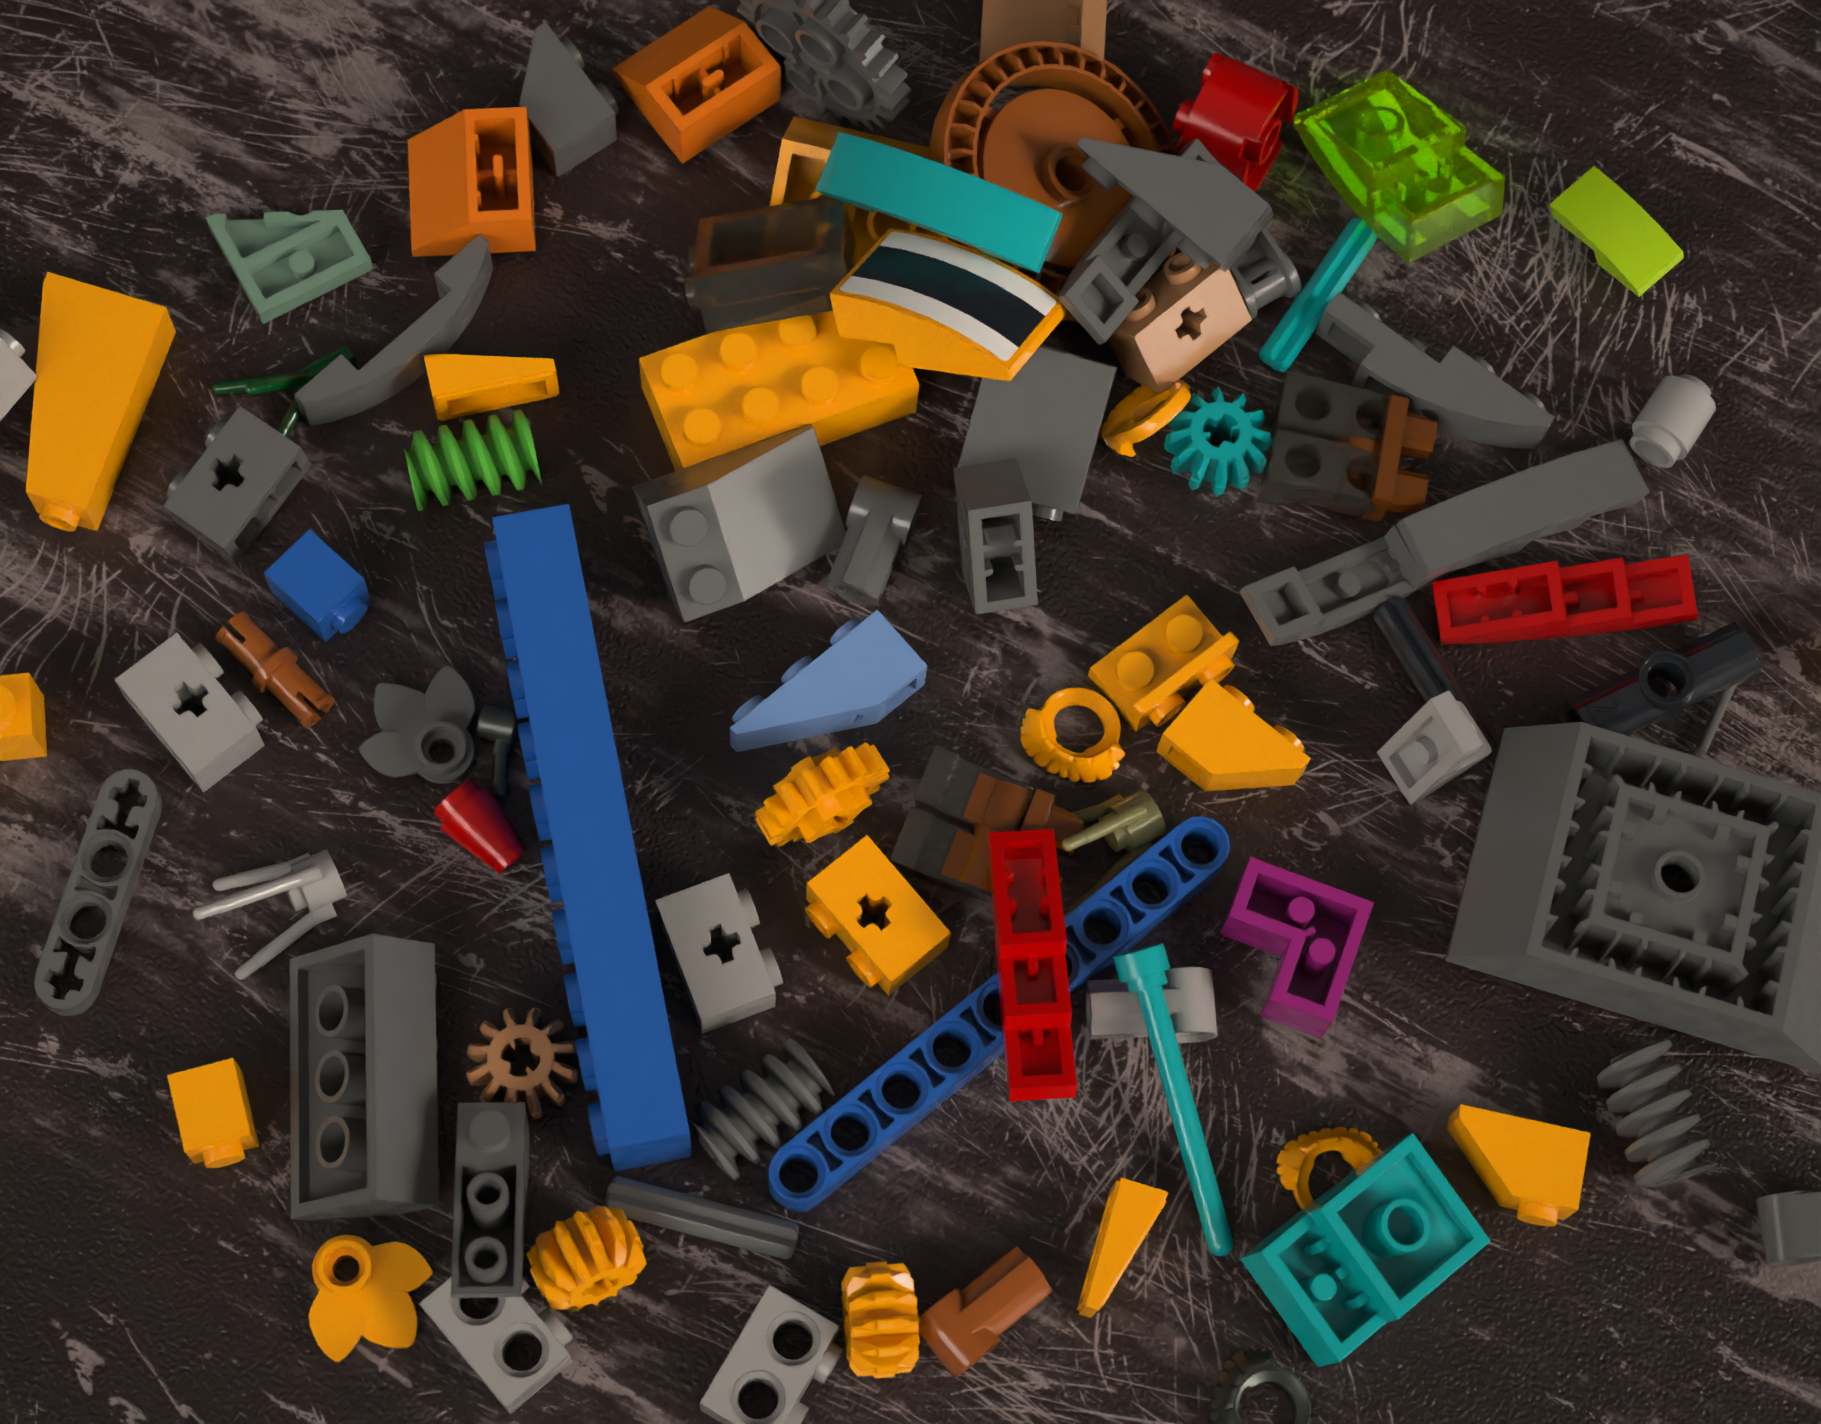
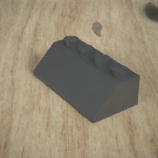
M370 934L289 959L291 1219L310 1220L392 1216L439 1206L440 1170L438 1167L439 1105L437 1101L438 1041L436 1037L435 989L437 977L435 973V944Z

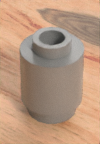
M1692 375L1665 376L1632 425L1633 436L1630 439L1632 450L1644 461L1660 468H1670L1676 460L1684 459L1716 410L1715 402L1710 396L1711 391L1709 387Z

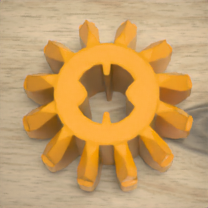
M596 1206L586 1213L577 1211L573 1217L565 1221H556V1226L552 1230L540 1233L536 1239V1244L527 1253L532 1277L541 1296L547 1299L553 1310L567 1309L568 1311H578L585 1305L592 1304L597 1306L601 1300L609 1296H617V1291L622 1287L633 1284L637 1279V1274L647 1264L642 1251L643 1245L633 1222L627 1219L621 1208L607 1209L606 1206Z
M886 1261L866 1262L865 1266L849 1267L841 1282L844 1342L850 1368L856 1376H873L874 1379L895 1377L896 1373L911 1372L919 1358L918 1344L920 1343L917 1297H915L914 1280L911 1278L909 1270L903 1263L887 1264Z

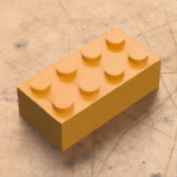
M831 291L639 358L641 387L675 471L808 424L814 426L819 446H823L915 413L917 409L919 382L912 367L898 366L894 344L839 337L829 294Z

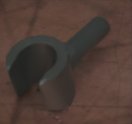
M486 703L480 714L476 734L477 737L495 741L492 752L491 792L494 796L504 797L507 796L508 757L510 755V748L518 733V720L510 709Z

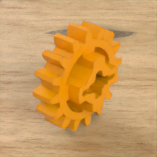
M863 743L855 750L851 746L841 752L839 747H834L818 756H808L792 766V771L773 786L776 795L764 800L765 806L755 812L757 817L755 821L771 846L777 844L778 847H781L790 840H793L795 843L804 838L806 843H811L833 832L836 834L854 822L853 819L862 810L872 805L869 795L881 789L879 784L889 779L888 772H890V769L875 745L869 746L868 743Z

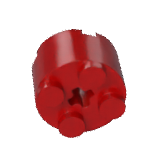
M1216 52L1205 67L1201 79L1203 88L1196 101L1190 98L1185 99L1177 112L1172 132L1181 137L1175 148L1178 153L1190 141L1198 138L1220 165L1255 192L1268 175L1284 142L1277 139L1281 129V120L1289 124L1292 123L1298 102V88L1235 58Z

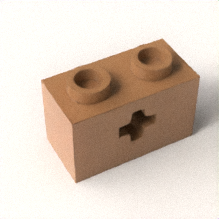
M1179 253L1171 257L1164 264L1163 269L1150 278L1138 291L1135 297L1139 302L1108 338V341L1126 377L1161 394L1252 319L1229 269L1223 272L1212 262L1206 270H1203L1185 254Z

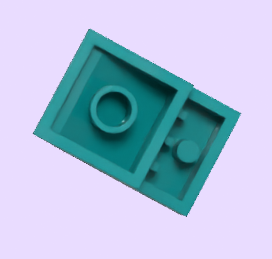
M1411 1133L1330 1188L1243 1255L1240 1260L1315 1365L1322 1367L1341 1362L1384 1324L1400 1319L1491 1242V1240L1419 1140Z

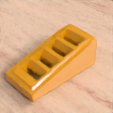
M459 354L423 355L437 418L441 421L553 398L560 394L554 359Z
M1120 1178L1119 1181L1116 1180L1109 1191L1076 1309L1079 1311L1078 1315L1092 1318L1105 1304L1164 1207L1168 1192L1125 1178Z

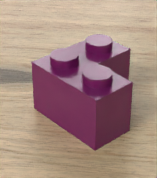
M1253 857L1249 858L1239 878L1220 935L1280 957L1260 1013L1261 1017L1314 1037L1322 1038L1333 1023L1374 902Z

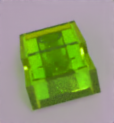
M1388 69L1294 115V127L1327 179L1359 218L1364 219L1365 224L1374 230V233L1407 263L1413 262L1502 215L1505 176L1465 147L1466 126Z

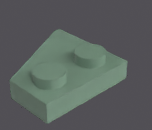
M315 210L306 215H295L289 211L264 212V219L227 220L226 214H213L206 217L211 233L262 324L373 270L371 259L343 210Z

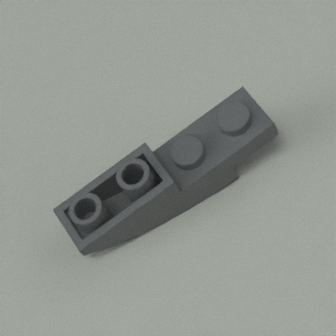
M1338 292L1323 312L1315 334L1359 365L1351 387L1387 409L1391 394L1409 398L1407 412L1437 421V432L1474 443L1504 448L1536 449L1555 417L1546 412L1545 406L1535 395L1522 389L1515 390L1497 377L1494 369L1483 358L1471 353L1465 354L1453 346L1443 360L1438 363L1431 358L1429 350L1420 341L1410 336H1400L1382 323L1378 313L1362 301H1351Z

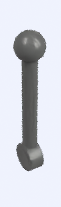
M1744 681L1719 693L1695 748L1686 753L1709 760L1707 755L1709 746L1736 686Z

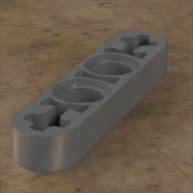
M124 769L115 772L105 780L100 788L35 973L34 986L38 997L51 1011L62 1016H74L83 1013L93 1005L99 994L161 815L162 799L160 792L150 777L139 770ZM133 787H138V792L143 800L146 801L144 807H132L125 823L130 833H137L135 839H131L117 830L104 829L107 823L119 829L123 810L115 799L118 795L129 796ZM114 845L125 849L128 856L127 864L124 870L117 876L104 878L93 872L92 860L96 852L101 848ZM87 906H97L103 909L106 915V925L100 934L90 939H80L72 934L70 927L71 919L78 910ZM66 944L81 954H95L93 961L89 962L79 955L74 975L83 983L80 991L69 990L63 1000L59 999V992L51 985L54 977L65 978L69 972L73 959L67 952H61L63 945Z

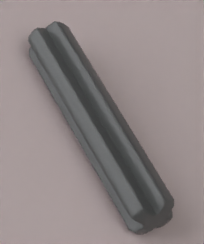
M621 1176L612 1178L604 1201V1206L607 1209L621 1208L625 1216L630 1219L782 1259L792 1257L799 1236V1226L795 1222Z

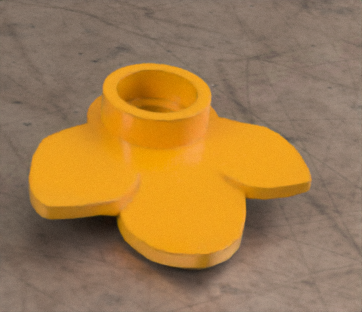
M340 1235L325 1242L317 1251L313 1260L312 1275L319 1292L309 1311L311 1331L322 1351L333 1361L340 1362L352 1351L361 1336L370 1342L388 1348L412 1347L416 1339L418 1318L414 1303L408 1292L419 1288L433 1275V1271L424 1257L415 1248L397 1241L371 1246L366 1240L358 1236ZM346 1258L355 1259L359 1263L358 1275L348 1282L338 1280L335 1276L337 1264Z

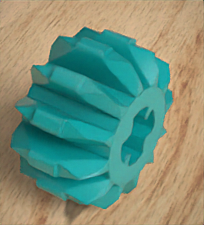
M1219 386L1211 391L1209 403L1196 393H1193L1185 406L1186 411L1181 410L1169 422L1173 432L1166 435L1164 449L1176 454L1170 466L1173 474L1187 471L1192 472L1188 484L1191 491L1198 489L1203 480L1211 482V489L1216 497L1224 493L1227 480L1241 491L1248 486L1250 481L1249 473L1258 474L1263 471L1267 459L1262 452L1269 449L1272 441L1269 432L1259 429L1265 418L1263 409L1246 413L1243 411L1247 400L1244 393L1237 395L1233 403L1224 402V394ZM1216 436L1225 440L1219 448L1210 444Z

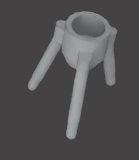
M327 849L312 856L306 853L287 862L217 878L213 882V888L217 891L265 881L269 882L216 899L193 910V916L200 920L285 891L296 912L308 907L309 913L236 970L235 976L238 980H244L317 924L337 916L332 903L347 897V894Z

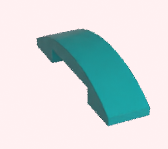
M840 132L837 135L815 189L820 194L873 213L875 210L976 247L986 255L1038 274L1041 271L1063 217V214L1059 211L960 170L885 144Z

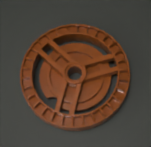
M1042 40L1018 43L1000 50L980 62L957 81L945 96L935 118L929 143V160L1013 191L1063 214L1039 274L994 258L1025 274L1056 296H1059L1064 283L1081 257L1109 222L1133 197L1117 183L1108 191L1081 168L1087 158L1076 145L1078 141L1085 137L1170 155L1177 154L1170 132L1156 107L1140 87L1118 67L1105 59L1098 58V55L1091 51L1068 43ZM1032 84L1054 88L1026 92L1005 104L998 112L989 106L999 91L1009 86ZM980 129L985 132L982 139L978 137ZM948 237L949 241L955 242L957 244L981 252L976 247L970 246L968 244L959 242ZM1177 247L1172 250L1150 278L1163 269L1164 264L1174 256ZM1056 269L1063 270L1064 276L1057 274ZM1068 309L1067 314L1062 319V321H1077Z

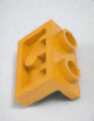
M1185 595L1090 667L1088 676L1135 732L1150 721L1159 727L1174 717L1185 706L1186 701L1182 698L1185 694L1199 684L1204 686L1210 678L1218 683L1230 673L1235 666L1231 659L1234 656L1239 640L1231 631L1222 636L1191 598Z

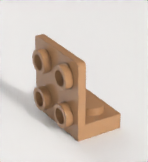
M983 0L979 63L994 53L1018 43L1042 40L1068 43L1091 51L1098 55V58L1104 59L1107 0ZM1032 84L1017 85V86H1031V87L1051 88V87H1048V86L1032 85Z

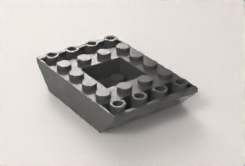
M1584 722L1504 728L1445 961L1821 1074V793ZM1667 865L1683 868L1692 879V890L1686 893H1679L1668 888L1662 880L1661 868Z

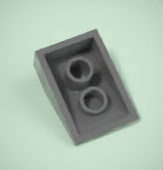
M812 424L632 486L669 600L684 623L746 601L840 547L846 535Z

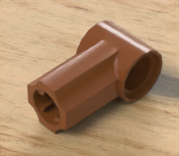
M1016 1246L1008 1254L1006 1253L987 1268L962 1291L957 1287L921 1315L918 1323L919 1334L951 1375L956 1378L993 1349L1001 1341L999 1336L1047 1298L1053 1290L1046 1281L1044 1274L1031 1258Z

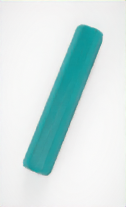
M1359 217L1351 219L1260 350L1259 357L1263 363L1269 365L1277 372H1285L1291 366L1319 325L1325 308L1338 292L1341 293L1377 241L1379 233L1374 226Z

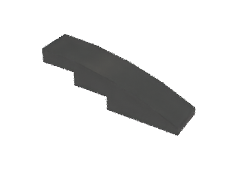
M1623 439L1572 453L1493 481L1407 516L1396 525L1423 579L1519 552L1532 540L1578 528L1591 516L1637 504L1650 491Z

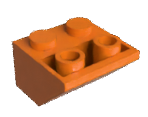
M711 6L700 11L611 69L612 76L682 164L780 100L781 66L745 21Z
M527 107L464 109L408 139L411 250L413 257L456 255L479 234L489 242L491 253L536 251L532 151Z

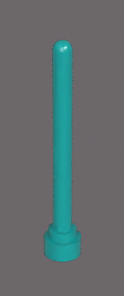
M1164 943L1153 944L1113 956V961L1119 982H1127L1129 993H1136L1208 1249L1216 1256H1226L1232 1251L1234 1241L1162 989V985L1168 983L1165 971L1170 969Z

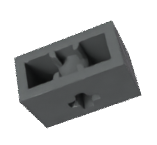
M242 406L237 408L231 418L224 417L214 425L205 442L207 449L192 468L185 467L176 475L167 491L168 500L163 505L177 524L235 564L240 561L312 465L299 445ZM228 476L236 480L241 477L244 479L238 488L231 484L223 486V482Z
M1017 458L954 468L962 573L975 614L1038 605L1032 500Z

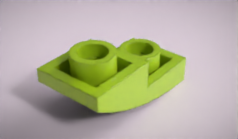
M1595 166L1549 204L1553 218L1593 249L1598 265L1638 297L1684 258L1683 251L1661 226L1623 189Z

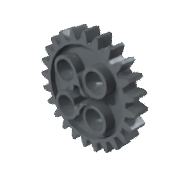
M739 0L741 4L737 7V11L746 18L744 20L745 23L781 66V71L783 72L781 80L784 83H791L799 91V95L803 100L807 98L814 100L821 113L824 114L829 109L840 124L843 125L849 119L858 131H861L866 126L872 133H876L879 128L886 130L910 103L906 96L911 92V88L903 82L908 76L907 72L893 64L899 58L898 54L882 46L881 42L885 36L882 33L871 31L866 26L868 17L865 14H857L850 7L849 0Z

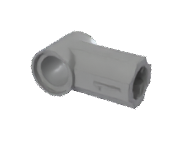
M1181 967L1166 970L1165 975L1168 983L1162 985L1177 1042L1194 1043L1217 1037L1212 970L1202 967ZM1119 979L1087 981L1086 1017L1090 1040L1149 1037L1137 994L1129 993L1127 982L1120 983Z

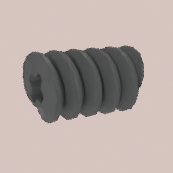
M791 1038L782 1043V1052L786 1064L771 1054L765 1055L760 1059L765 1079L746 1069L739 1074L743 1095L730 1086L724 1085L717 1090L722 1108L721 1111L703 1100L696 1105L700 1126L687 1119L689 1126L709 1156L733 1180L740 1177L735 1160L738 1154H741L757 1165L761 1162V1157L756 1141L762 1138L779 1149L783 1146L778 1125L784 1123L800 1133L804 1130L799 1110L805 1107L820 1117L825 1113L821 1094L826 1091L833 1097L835 1096L832 1087L812 1058L797 1041Z
M1670 1039L1650 1043L1614 1057L1610 1060V1065L1597 1076L1599 1087L1620 1088L1606 1100V1106L1608 1111L1613 1113H1629L1615 1126V1130L1620 1137L1638 1138L1625 1150V1157L1627 1161L1648 1162L1647 1165L1634 1175L1636 1185L1641 1187H1661L1699 1175L1718 1164L1697 1163L1695 1158L1711 1144L1708 1138L1687 1137L1686 1132L1698 1123L1701 1118L1699 1113H1678L1676 1107L1692 1094L1690 1089H1669L1667 1082L1682 1071L1680 1064H1660L1658 1061V1057L1673 1046Z

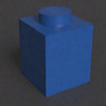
M310 529L264 572L272 594L324 642H327L337 631L344 634L355 627L365 615L368 608L366 603L371 599L365 579Z

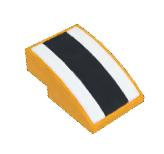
M889 228L829 293L839 337L894 344L898 366L1011 381L1067 314V308L1061 303L1058 296L1013 267L982 252L949 240L895 228Z

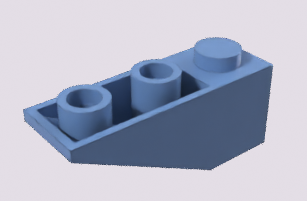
M878 609L864 621L859 617H854L833 634L830 639L832 646L819 657L813 660L808 655L793 664L781 678L784 685L769 697L764 699L762 695H756L736 711L732 717L735 724L730 727V746L737 753L876 724L925 685L927 665Z

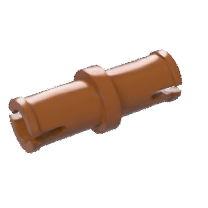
M245 611L237 613L228 620L246 639L245 642L224 626L218 631L215 641L222 645L254 676L252 684L261 693L269 690L301 721L300 723L304 728L313 726L322 718L304 701V697L317 709H322L325 713L330 710L335 702L334 697L327 694L296 664L298 657L289 647L281 649L250 619Z

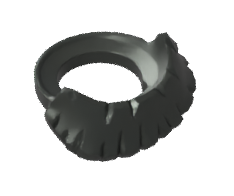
M1253 1348L1246 1351L1241 1350L1236 1352L1224 1364L1225 1368L1219 1372L1217 1377L1218 1383L1213 1388L1215 1399L1211 1401L1213 1410L1210 1412V1419L1214 1424H1248L1239 1415L1240 1396L1246 1387L1250 1388L1262 1382L1278 1384L1290 1395L1294 1408L1291 1424H1309L1311 1402L1305 1385L1294 1372L1276 1363L1271 1349L1262 1351V1348H1257L1255 1351Z

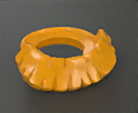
M1179 379L1160 394L1141 384V387L1133 390L1132 394H1128L1115 406L1107 421L1102 425L1101 436L1106 445L1114 449L1118 454L1129 457L1135 456L1133 443L1141 442L1169 423L1190 400V386L1185 381Z
M1072 687L1060 690L1051 695L1041 708L1027 709L1025 718H1023L1020 741L1022 747L1026 750V754L1029 757H1033V761L1040 767H1045L1049 773H1059V777H1068L1070 781L1077 782L1081 779L1083 782L1090 783L1096 780L1107 779L1112 775V771L1118 769L1120 766L1118 761L1125 755L1123 748L1118 743L1121 732L1118 713L1104 696L1090 689ZM1079 705L1093 710L1100 717L1103 724V738L1099 743L1087 748L1082 753L1069 751L1056 741L1057 734L1054 728V718L1059 711L1068 706Z
M1336 1127L1333 1130L1323 1128L1319 1133L1312 1131L1309 1132V1135L1302 1134L1298 1136L1297 1141L1292 1140L1288 1142L1284 1150H1281L1277 1157L1276 1163L1279 1165L1277 1167V1174L1280 1175L1281 1184L1286 1190H1293L1294 1198L1301 1209H1304L1314 1201L1309 1191L1308 1181L1317 1155L1326 1151H1338L1355 1171L1382 1151L1377 1148V1142L1372 1141V1137L1366 1132H1358V1129L1354 1128L1347 1130L1346 1127Z

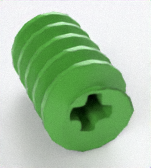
M521 409L513 411L510 430L505 429L497 415L488 416L485 435L480 434L472 420L463 421L461 440H456L448 426L442 425L438 427L436 445H431L423 431L417 430L413 433L411 450L406 451L404 448L418 511L426 509L428 492L430 490H433L441 504L446 506L451 504L453 486L458 485L466 499L470 501L476 498L479 480H483L492 496L500 494L503 475H508L517 491L525 489L527 470H533L542 484L529 421Z

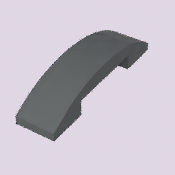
M1198 138L1190 141L1175 154V156L1219 164ZM1134 197L1126 203L1090 245L1070 273L1058 296L1061 303L1098 345L1108 340L1139 301L1135 295L1183 238L1166 223H1163L1156 231L1128 207L1135 199Z
M479 234L436 271L434 275L440 300L359 371L340 354L295 393L301 417L310 426L353 416L391 398L426 373L423 355L445 354L470 323L482 301L493 269L489 242Z
M1394 525L1382 538L1301 571H1297L1295 566L1244 586L1240 594L1270 646H1276L1310 638L1374 613L1376 608L1383 602L1396 596L1405 598L1456 570L1423 579L1397 525Z

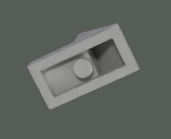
M1448 690L1430 699L1377 751V754L1408 803L1412 805L1486 758L1492 752V749L1465 705L1461 701H1456Z

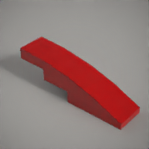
M1688 554L1625 564L1623 557L1562 568L1559 567L1558 561L1432 582L1442 644L1495 643L1565 638L1636 630L1699 620Z
M1054 829L989 832L988 846L993 921L1009 1102L1076 1098L1077 1077L1071 1034L1072 1007L1065 956L1067 938Z

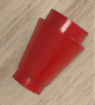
M472 778L456 788L433 812L443 823L439 828L442 832L467 849L487 866H491L498 875L505 872L528 850L520 841L519 835L489 787L480 788Z

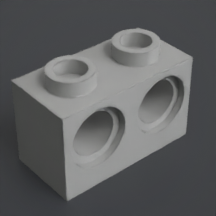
M450 1277L419 1303L425 1313L510 1415L573 1361L570 1353L564 1347L573 1339L571 1334L548 1307L537 1315L522 1296L499 1297L498 1306L490 1316L484 1319H472L463 1313L462 1304L464 1298H451ZM523 1277L521 1294L530 1287ZM520 1337L534 1338L542 1345V1355L539 1362L533 1368L526 1371L513 1370L505 1363V1353L508 1346Z
M769 1285L700 1402L701 1411L723 1424H801L809 1410V1407L799 1402L812 1378L822 1384L825 1383L843 1351V1348L833 1343L838 1335L839 1326ZM798 1326L807 1331L812 1340L811 1350L804 1357L796 1360L780 1356L774 1348L773 1339L782 1328ZM751 1385H766L775 1392L778 1398L776 1410L764 1419L750 1418L739 1407L738 1400L741 1393Z

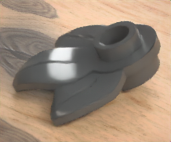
M444 666L434 676L425 694L419 690L402 685L378 684L375 687L374 713L382 732L373 735L359 746V752L365 761L378 773L394 778L418 773L430 782L445 784L463 777L472 766L475 756L474 744L468 728L475 715L476 706L473 694L466 681L454 669ZM445 744L454 748L453 757L446 762H436L431 758L432 751L439 745Z

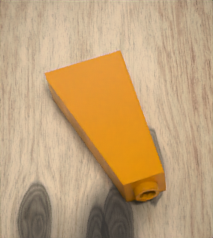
M47 272L42 290L35 373L38 377L34 385L26 493L37 513L40 514L39 518L46 524L70 532L75 531L77 526L98 531L176 330L167 307L51 272Z

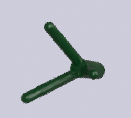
M344 345L295 372L216 382L212 385V392L217 395L235 392H246L248 395H255L291 387H297L299 391L340 354L355 368L357 363L351 350ZM295 396L277 429L278 432L286 437L289 436L301 414Z

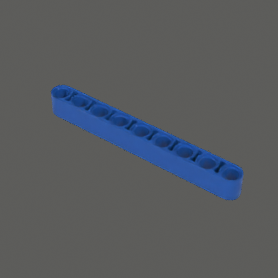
M1204 816L1191 817L1182 822L1064 918L1067 938L1065 956L1070 998L1085 987L1088 980H1093L1114 963L1113 956L1129 951L1214 881L1220 873L1230 849L1229 836L1222 825L1214 819ZM1194 840L1203 842L1211 850L1213 861L1202 865L1192 863L1185 858L1181 845L1187 841ZM1139 880L1154 881L1161 886L1165 900L1152 905L1143 903L1135 896L1132 885ZM1094 919L1107 921L1116 932V940L1105 945L1093 943L1085 935L1083 925ZM998 973L988 979L778 1150L769 1166L768 1182L769 1192L779 1206L792 1212H805L820 1204L1004 1053L1002 1026L991 1023L983 1010L986 1003L994 999H1000ZM952 1039L958 1041L965 1046L969 1059L959 1067L950 1068L944 1066L936 1060L933 1054L934 1046L943 1040ZM903 1080L915 1087L919 1099L909 1108H894L885 1101L882 1089L892 1081ZM842 1122H856L865 1129L868 1141L857 1150H843L832 1140L831 1131ZM799 1162L807 1164L814 1170L817 1176L816 1184L812 1189L804 1193H794L787 1190L779 1179L781 1171L786 1166Z

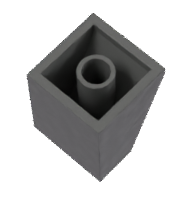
M1041 344L1011 381L982 378L958 467L1017 458L1032 500V515L1061 522L1064 512L1076 515L1118 365Z

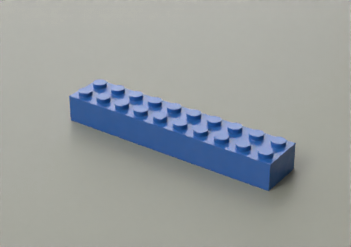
M569 504L492 517L496 539L484 541V547L495 600L507 598L506 600L495 601V607L506 660L518 657L516 661L506 662L517 719L528 717L530 719L529 722L518 723L517 726L528 780L541 779L540 784L529 785L539 841L552 839L553 846L540 848L550 901L551 903L563 901L565 908L552 911V917L562 965L575 963L576 973L563 976L574 1028L586 1026L588 1032L587 1038L576 1039L575 1041L585 1091L598 1090L600 1097L599 1103L587 1105L597 1156L610 1154L614 1172L692 1157L690 1131Z

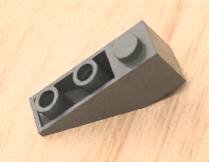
M1082 137L1076 144L1087 158L1081 168L1108 191L1117 183L1130 193L1135 199L1128 207L1156 231L1163 223H1166L1183 237L1176 247L1203 270H1206L1213 262L1223 272H1226L1274 215L1270 204L1220 164Z
M525 1102L458 1103L451 1298L521 1297L528 1203L530 1138Z

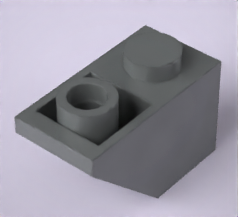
M544 22L535 28L519 107H527L531 144L555 176L559 177L617 140L615 115L619 113V108L608 88L602 82L593 85L582 69L585 68L584 61L573 42L566 36L559 40L548 24Z

